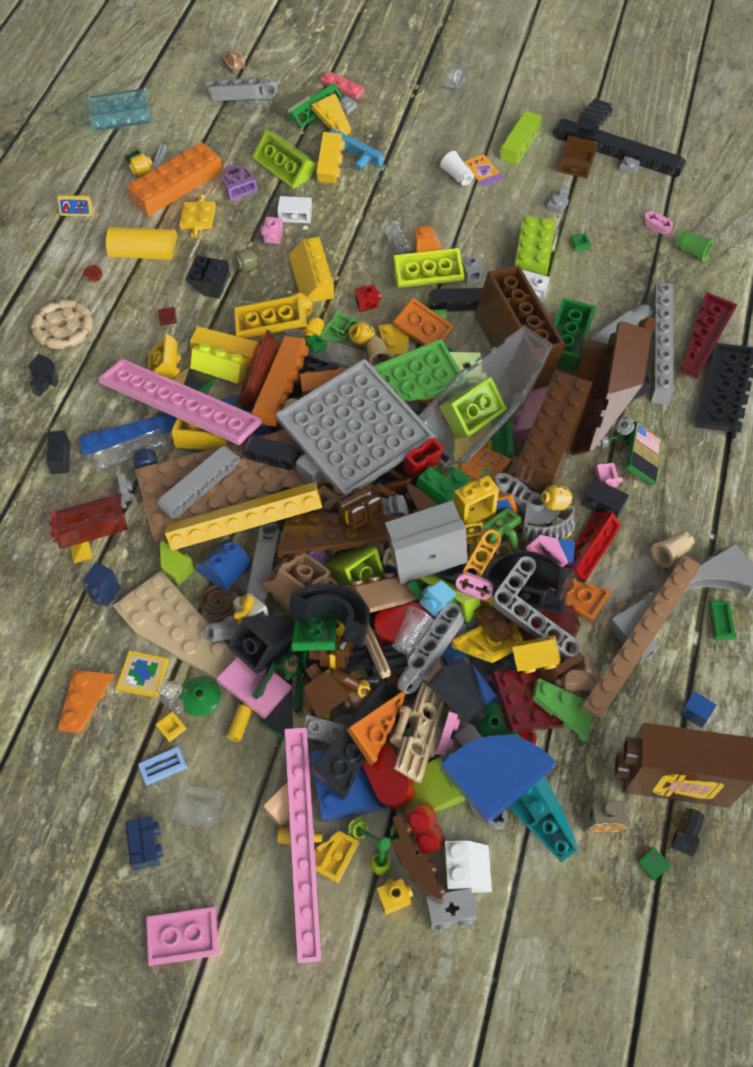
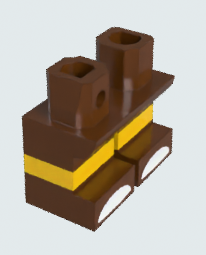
M358 487L353 489L351 496L348 498L345 496L336 498V506L340 510V517L352 529H356L367 523L368 520L371 521L384 514L383 498L379 495L373 496L368 487L363 490Z
M343 632L342 636H336L335 650L309 651V659L320 660V667L345 669L353 650V643L344 640Z

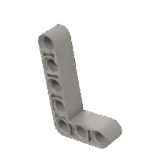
M522 557L491 598L492 606L536 639L548 637V631L554 632L560 657L569 659L577 655L580 651V643L577 639L517 596L536 568V563L531 557ZM522 563L528 565V572L521 569L520 565ZM509 579L516 580L518 587H512L509 584ZM498 595H503L506 598L505 604L498 601ZM514 607L521 608L523 611V615H516L514 612ZM531 619L539 622V628H534L531 625ZM565 644L572 646V653H568L565 650Z

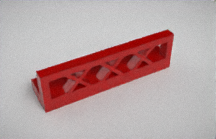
M595 512L574 544L573 561L575 560L573 565L566 564L564 568L575 570L574 575L579 582H586L621 527L613 512Z

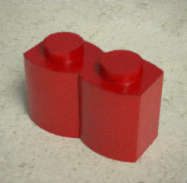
M436 438L427 440L422 444L421 448H415L407 454L403 469L410 477H419L426 469L434 467L440 462L444 447Z
M428 802L407 811V820L412 831L415 833V841L422 854H428L444 846V833L437 824V817L433 807Z

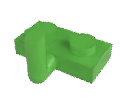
M507 508L483 524L484 531L495 529L500 537L504 534L509 536L512 551L519 549L517 535L512 528L521 523V517ZM489 533L486 536V539L491 543L497 538L494 533Z

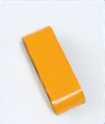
M487 529L482 533L467 560L468 562L465 563L462 573L466 572L469 568H474L477 571L476 576L481 577L501 541L500 535L495 529ZM494 533L497 537L494 543H487L485 539L487 534ZM478 551H485L487 553L484 560L479 561L476 559Z

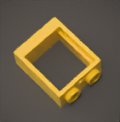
M489 475L455 490L454 505L464 525L484 522L495 516L499 488Z

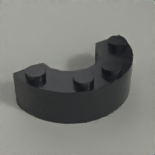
M313 584L297 590L290 596L289 615L305 622L319 616L335 618L345 627L344 640L363 647L367 638L370 614L368 606L358 594L339 585Z

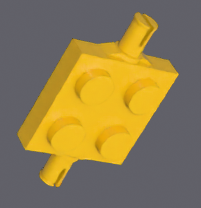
M203 194L198 196L197 202H184L179 226L181 230H192V238H197L199 230L212 229L216 204L215 201L204 202L205 196Z

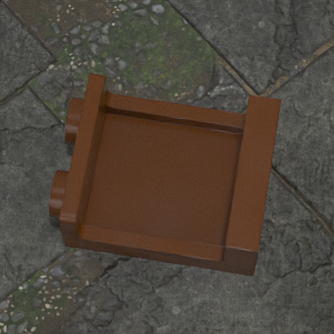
M568 136L565 150L559 160L558 172L588 179L598 142Z

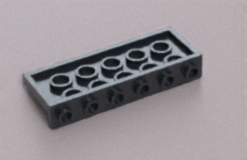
M716 343L695 427L732 432L733 439H736L737 432L741 433L742 422H740V418L744 419L746 408H743V406L748 404L749 394L746 393L751 391L752 386L750 378H753V347Z

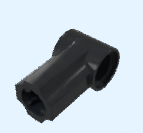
M686 808L679 829L674 834L671 848L693 857L699 845L700 838L698 836L705 815L696 809Z

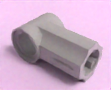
M232 615L225 618L222 622L207 624L204 628L206 640L214 642L229 639L231 641L239 626L237 619Z

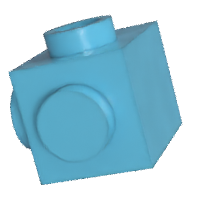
M441 580L434 586L429 585L422 592L424 596L420 604L435 617L446 604L451 603L456 593Z

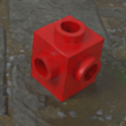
M374 284L355 289V302L360 312L379 308L381 294L379 290H376Z

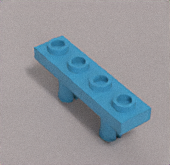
M332 129L329 132L342 134V140L345 141L344 150L360 157L354 163L357 170L362 171L368 162L379 168L384 164L382 153L379 150H375L367 144L345 135L341 131Z

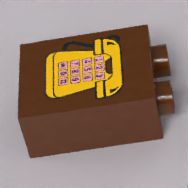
M643 723L635 737L626 736L623 752L617 751L614 768L615 777L625 778L624 793L729 808L753 784V737Z

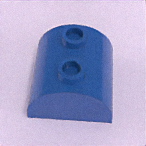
M224 540L196 566V572L226 592L251 568V561L238 544L230 540Z

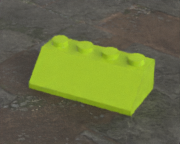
M267 129L252 158L293 189L310 179L318 165L280 135Z

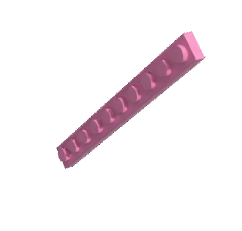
M307 728L285 729L297 963L321 961Z

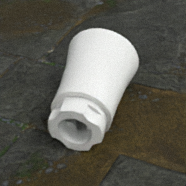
M456 151L446 154L440 163L441 169L449 173L461 185H468L474 177V174Z

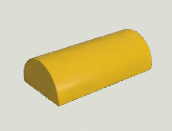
M110 226L106 235L108 257L172 260L177 241V232L173 229Z
M301 295L234 308L236 336L247 339L307 327L306 313Z

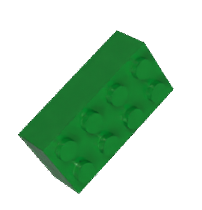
M562 298L554 326L563 339L565 347L557 366L577 371L582 340L588 336L596 306Z

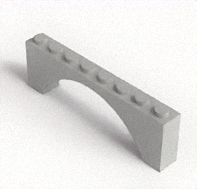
M736 544L730 548L725 547L717 556L714 557L712 555L703 562L686 591L700 587H717L742 593L747 598L753 594V563ZM664 584L654 594L652 592L648 593L639 603L633 602L627 607V610L622 613L618 611L611 617L608 627L622 645H624ZM655 637L637 663L638 665L652 657L657 651L658 645L655 643Z

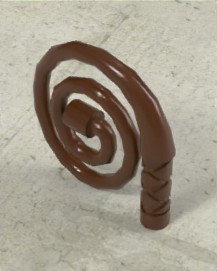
M215 584L203 590L199 596V606L208 614H222L207 619L208 624L222 622L225 618L236 613L235 610L226 613L233 607V594L228 590L225 592L222 589H216L219 587ZM232 585L230 587V589L235 590L240 597L244 596V593L237 586ZM211 591L207 595L206 603L208 604V606L214 609L220 608L224 605L225 598L223 594H226L230 598V603L226 608L222 610H211L205 607V605L203 604V598L205 594ZM213 595H215L219 604H213L210 601Z

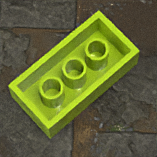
M523 215L515 266L519 265L522 270L547 276L555 219Z

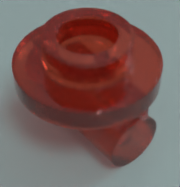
M90 265L83 271V275L93 282L100 281L103 276L102 270L96 265Z

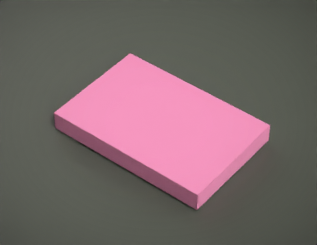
M239 657L217 678V682L264 719L292 689L290 684L273 672L263 696L256 700L252 693L259 685L267 668L256 674Z
M215 906L146 916L149 966L219 956Z

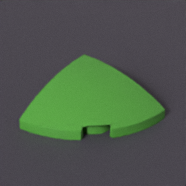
M337 310L330 323L328 322L320 334V337L331 342L350 339L349 332L351 327L360 321L353 317L350 318Z

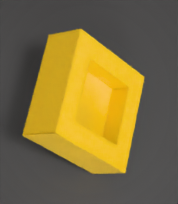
M173 711L155 724L168 742H171L186 730Z

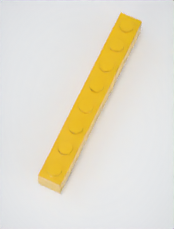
M313 482L167 524L165 535L171 550H176L322 508V500L317 484Z

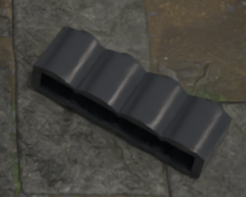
M594 98L588 107L580 113L576 127L591 132L599 130L604 121H607L608 117L612 114V103Z

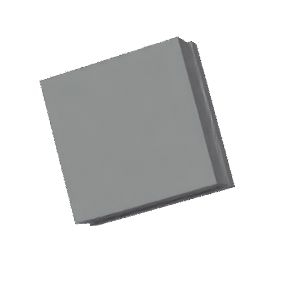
M453 501L385 522L391 557L396 567L400 584L468 562L466 528L459 517Z

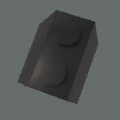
M289 616L244 617L228 648L253 672L258 674L268 668L273 659H277L286 653L288 648H292L295 622Z

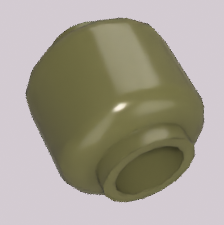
M246 248L235 253L233 264L237 270L247 272L255 269L257 266L258 255L251 249Z

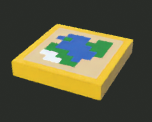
M129 651L116 689L157 699L169 663L168 658Z

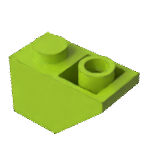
M163 540L160 542L161 569L170 581L180 586L194 571L193 560L187 554L182 555L178 552V549L171 550L170 545Z

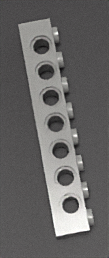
M656 282L652 293L651 306L653 309L652 317H654L656 322V328L652 330L651 403L669 404L673 394V284Z

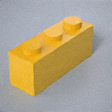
M323 132L317 167L318 182L336 184L337 177L340 178L341 169L339 164H342L343 160L341 151L345 148L342 134Z

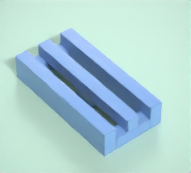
M179 746L138 764L146 785L187 768ZM175 755L178 756L177 758L172 759V760H170V761H168V762H164V763H162V764H160V765H158V766H156V767H154V768H152V769H149V770H147V771L145 770V768H148V767H150V766H152V765H155V764H157V763H159V762H162V761H164V760H166V759H168V758H171V757H173V756H175Z

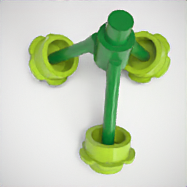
M357 817L355 820H351L348 825V835L353 838L355 837V839H362L366 836L376 842V847L380 850L379 853H376L371 858L369 863L370 870L374 871L377 875H384L385 872H389L391 863L385 851L390 848L392 841L399 839L395 825L392 826L389 838H378L368 832V825L364 822L363 818Z

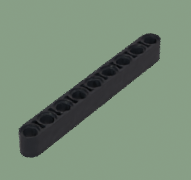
M560 119L552 131L556 139L567 142L568 136L598 142L596 150L598 153L623 160L625 156L640 161L639 166L672 177L680 176L686 165V160L682 156L597 129L595 132L576 127L577 122Z

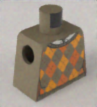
M593 801L582 810L584 833H626L627 818L624 801Z

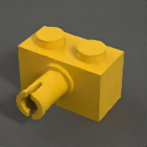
M555 635L517 642L512 647L517 670L524 671V673L534 672L536 668L540 667L553 669L557 667L561 660Z

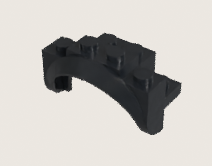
M530 551L514 552L507 555L498 554L489 561L483 578L493 584L494 594L515 564L522 557H531L536 563V568L517 596L535 609L561 615L565 613L567 593L573 587L575 570L562 567L547 555ZM522 563L520 565L523 571H529L527 564ZM511 579L509 581L512 587H518L516 580ZM503 595L497 596L498 600L506 602V598Z

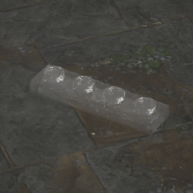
M159 428L90 456L97 472L100 473L133 460L134 453L140 449L145 448L155 451L167 446V443Z

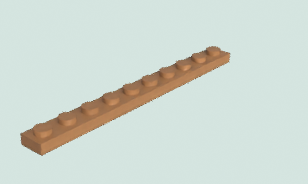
M685 555L682 557L583 704L582 710L600 721L701 568V564Z

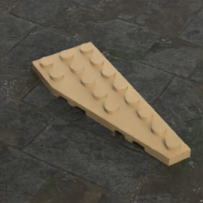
M159 571L113 605L117 613L137 636L150 641L156 647L166 650L169 654L188 665L200 669L210 677L212 676L217 679L238 657L228 648L224 640L214 642L206 640L204 628L208 624L207 621L162 571Z

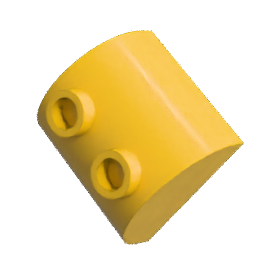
M166 334L148 353L147 369L169 379H173L180 372L177 364L181 359V355L178 354V343L173 337Z

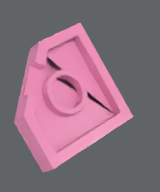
M452 709L448 710L436 752L445 756L446 751H451L454 740L450 739L453 730L457 731L460 717H457L458 714Z

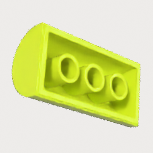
M459 248L393 255L394 276L397 288L464 281Z

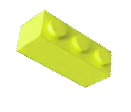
M202 343L192 349L190 369L238 384L245 379L248 359L240 354H231L224 349H215L208 344Z

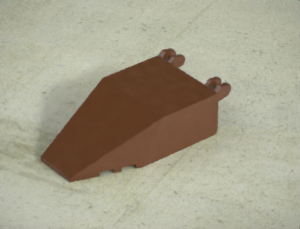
M649 316L646 319L640 320L638 326L623 321L619 322L616 333H611L608 344L589 338L582 340L576 377L592 382L583 420L571 447V455L577 456L593 451L644 384L652 330L656 328L654 317Z

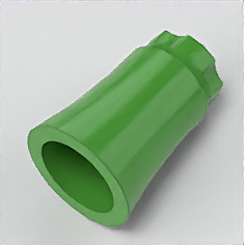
M680 231L676 238L675 246L704 261L713 247L714 239Z

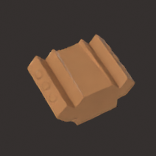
M303 552V555L297 556L296 553L289 554L261 582L265 593L272 592L275 601L278 600L288 608L290 606V596L303 587L313 584L337 585L336 581L329 577L331 571L306 552Z

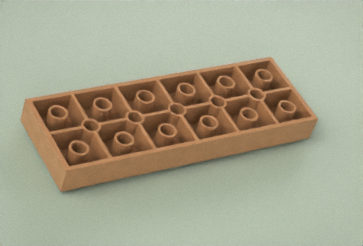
M286 430L259 436L296 447L300 451L299 457L306 454ZM244 440L240 445L235 443L225 445L240 457L237 467L176 518H171L158 506L159 499L221 447L135 469L155 542L167 539L165 535L167 524L268 496L284 487L292 489L309 484V481L297 473L296 464L293 470H285L247 459L242 452L248 440ZM325 475L316 483L318 490L323 485L327 488H335Z

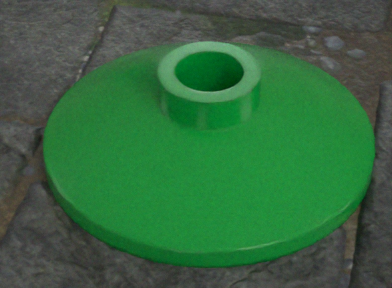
M207 677L191 679L181 689L180 704L184 711L192 716H206L218 707L221 700L220 688L215 681ZM197 692H203L201 696H196Z
M499 701L488 704L485 718L476 724L477 731L482 738L515 734L508 732ZM494 718H497L499 720V723L496 726L492 725V720Z

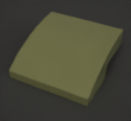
M300 92L292 93L270 107L272 114L280 111L283 116L309 100L310 96Z

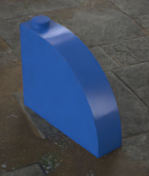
M496 735L479 738L464 745L454 754L452 752L448 753L442 759L441 771L488 825L554 769L556 762L544 750L529 741L512 736Z

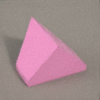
M539 535L526 546L527 551L547 555L562 567L568 564V560L556 538Z

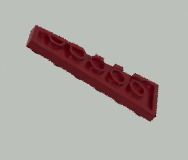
M705 293L681 372L698 378L738 304L711 293Z

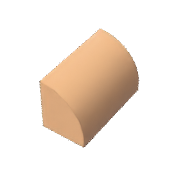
M287 783L264 805L266 814L280 827H283L289 820Z

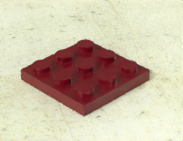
M537 668L536 671L531 673L507 670L494 671L491 674L509 733L564 727L563 721L555 715H550L532 699L535 681L537 679L545 681Z

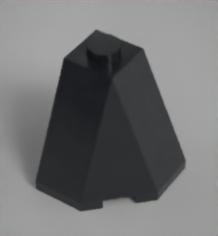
M462 656L456 660V665L442 667L428 681L427 685L467 723L475 725L485 718L488 707L472 662Z

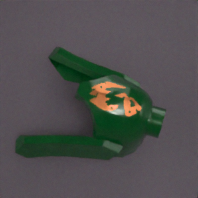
M288 648L286 653L271 661L262 680L252 693L256 700L263 696L266 686L273 675V670L280 669L283 671L284 679L290 680L292 676L297 675L291 706L294 712H303L302 690L304 669L298 657L299 651H292V648Z

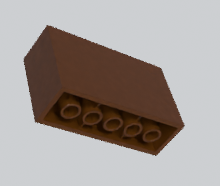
M519 265L487 272L475 312L477 321L517 393L548 386L565 347L563 339Z
M556 370L516 466L515 478L531 491L542 494L547 486L557 484L583 420L592 382Z

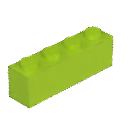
M525 110L523 115L519 116L517 124L513 125L511 133L506 136L505 143H502L499 148V153H501L500 160L514 165L519 163L540 129L542 115Z

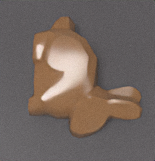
M584 655L585 659L577 665L578 669H569L563 673L559 679L554 680L555 686L577 696L589 697L593 691V682L597 681L599 676L596 669L590 666L589 656Z

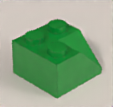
M429 467L418 477L415 487L425 493L437 505H441L450 501L454 502L455 490L468 485L471 478L457 467Z

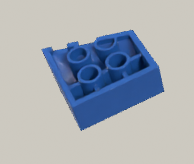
M326 749L310 752L312 765L316 763ZM362 766L348 795L343 800L338 798L315 776L322 822L387 810L383 803L378 800Z

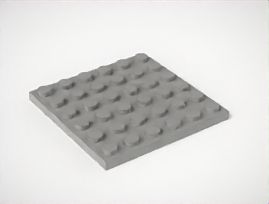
M366 359L275 414L278 422L338 492L346 498L351 496L353 489L357 487L363 488L404 461L411 450L421 448L424 442L435 438L432 431Z

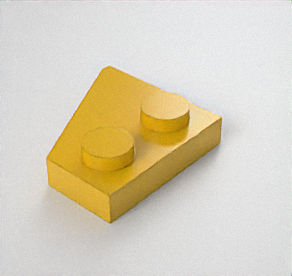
M338 831L330 837L329 841L323 842L316 847L317 850L314 851L316 872L339 883L359 845V841Z

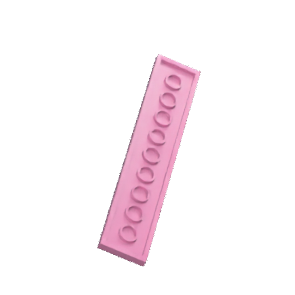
M125 359L118 361L98 378L100 384L237 445H240L262 424L260 417Z

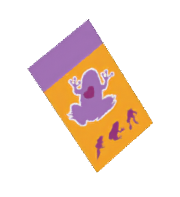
M484 154L464 161L483 187L504 179Z

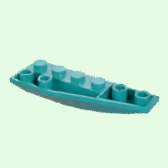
M518 733L504 735L520 738ZM545 777L509 806L514 814L560 862L565 861L579 851L564 812Z

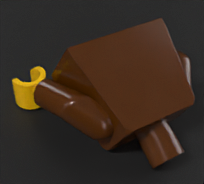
M315 663L305 670L312 680L304 686L305 708L318 719L326 718L330 721V711L355 694V690H358V694L361 697L365 696L362 688L370 690L369 683L366 680L359 681L338 669L330 668L322 673Z

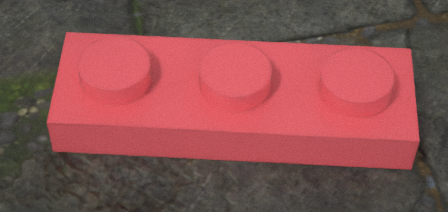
M330 71L320 78V84L328 87L335 83L340 93L355 100L364 93V86Z

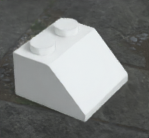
M468 840L445 841L446 893L469 888L472 889V893L492 892L488 845Z

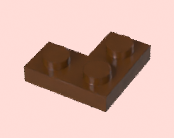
M493 606L474 612V619L495 643L513 637L514 631L507 624L512 620ZM514 608L515 614L519 616V612Z

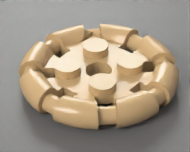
M59 300L60 302L58 303L51 302L39 309V314H35L31 323L33 337L42 346L46 345L51 349H65V347H74L86 339L85 336L90 334L93 328L92 314L82 303L77 304L73 300Z

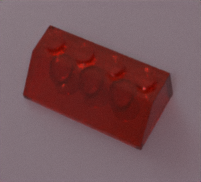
M266 330L255 346L236 403L252 411L280 348L269 330Z

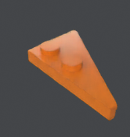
M401 692L347 729L370 765L378 759L377 755L386 741L387 734L390 733L399 708H401L404 702V696L406 695L404 692Z

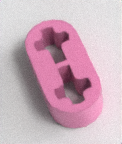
M649 211L645 214L643 222L647 227L660 234L666 235L671 233L673 222L670 219L654 211Z
M463 572L458 575L456 580L458 590L476 598L486 600L493 594V584L489 580L474 574ZM469 579L468 583L470 584L463 586L460 580ZM485 585L488 591L483 594L480 588H483Z

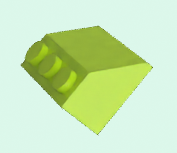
M434 574L416 579V582L420 583L424 589L429 585L434 586L441 580L456 593L451 603H456L460 607L464 619L463 623L467 625L473 619L474 612L479 611L481 608L479 598L461 592L455 584L443 580Z

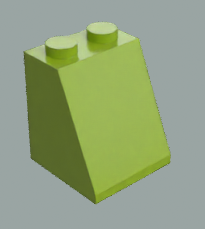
M374 546L346 549L323 565L331 571L330 576L342 587L351 585L350 581L363 580L364 582L367 581V577L379 576L381 578L384 574L377 548Z

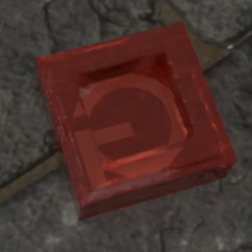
M175 307L158 309L161 326L178 324Z

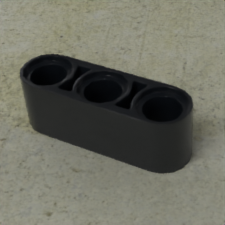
M252 435L249 437L242 454L252 461L285 470H293L300 451L292 445Z

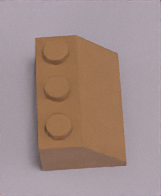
M395 572L384 573L381 578L379 576L367 577V581L364 582L363 580L350 581L351 585L343 586L358 594L365 601L369 613L418 600L407 586L409 583L400 584Z

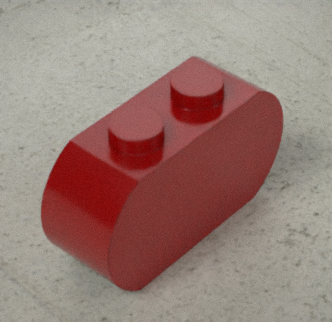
M410 602L403 606L386 608L380 611L375 618V637L382 646L396 643H404L405 645L421 641L436 619V616L434 617L420 602Z
M384 743L377 755V761L370 765L365 760L363 767L378 800L388 809L400 810L408 806L415 796V788L412 784L414 780L394 769L399 752H396L391 745Z

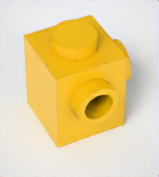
M397 878L389 879L384 882V886L377 888V895L385 915L411 905L410 898L413 897V893L409 883L404 884L403 878L399 880Z

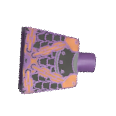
M227 165L225 167V171L222 172L223 183L230 201L257 191L255 177L243 165L237 167Z

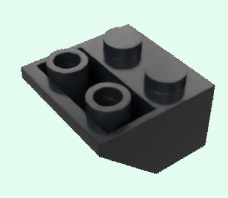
M196 255L185 280L203 296L220 299L230 277L228 261Z

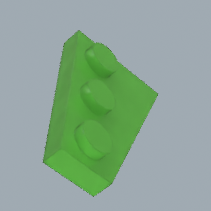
M537 679L532 695L535 703L550 715L557 716L564 722L563 725L568 730L570 728L579 734L578 738L585 742L589 737L592 715L581 709L586 699L542 679Z

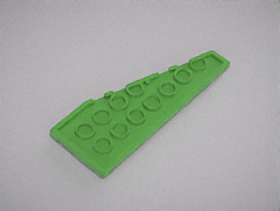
M442 339L373 366L403 401L433 399L466 385L464 376Z

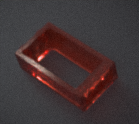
M119 494L52 512V520L49 521L53 543L57 542L59 549L128 530Z

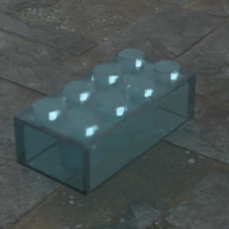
M146 88L86 97L93 132L153 123Z

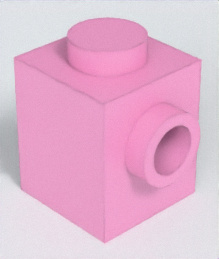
M266 217L264 226H261V235L264 237V243L280 244L283 234L282 218Z

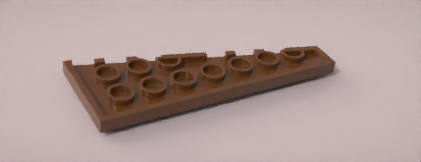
M302 513L291 516L285 520L277 551L278 558H284L283 555L293 553L300 556L303 555L302 552L315 550L316 553H321L329 548L343 550L364 547L366 543L371 542L385 544V541L388 540L385 522L407 515H380L371 521L368 520L367 523L356 529H352L340 517V514Z

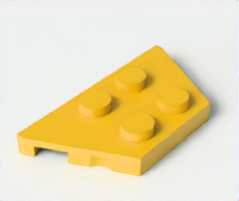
M511 621L507 623L514 631L513 637L495 643L484 629L479 626L452 640L451 647L494 663L512 653L514 643L522 642L523 638L518 633L516 623Z

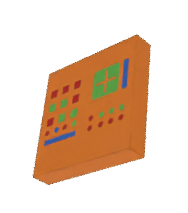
M479 446L461 468V471L473 481L489 475L494 482L497 474L506 472L512 464V459Z

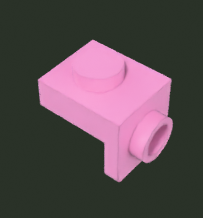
M615 463L595 466L598 480L614 488H617V485L623 482L622 478L617 477Z

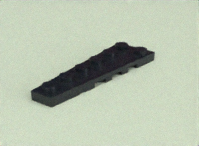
M386 679L381 681L309 770L341 800L348 795L360 767L366 760L347 729L398 695L395 687Z

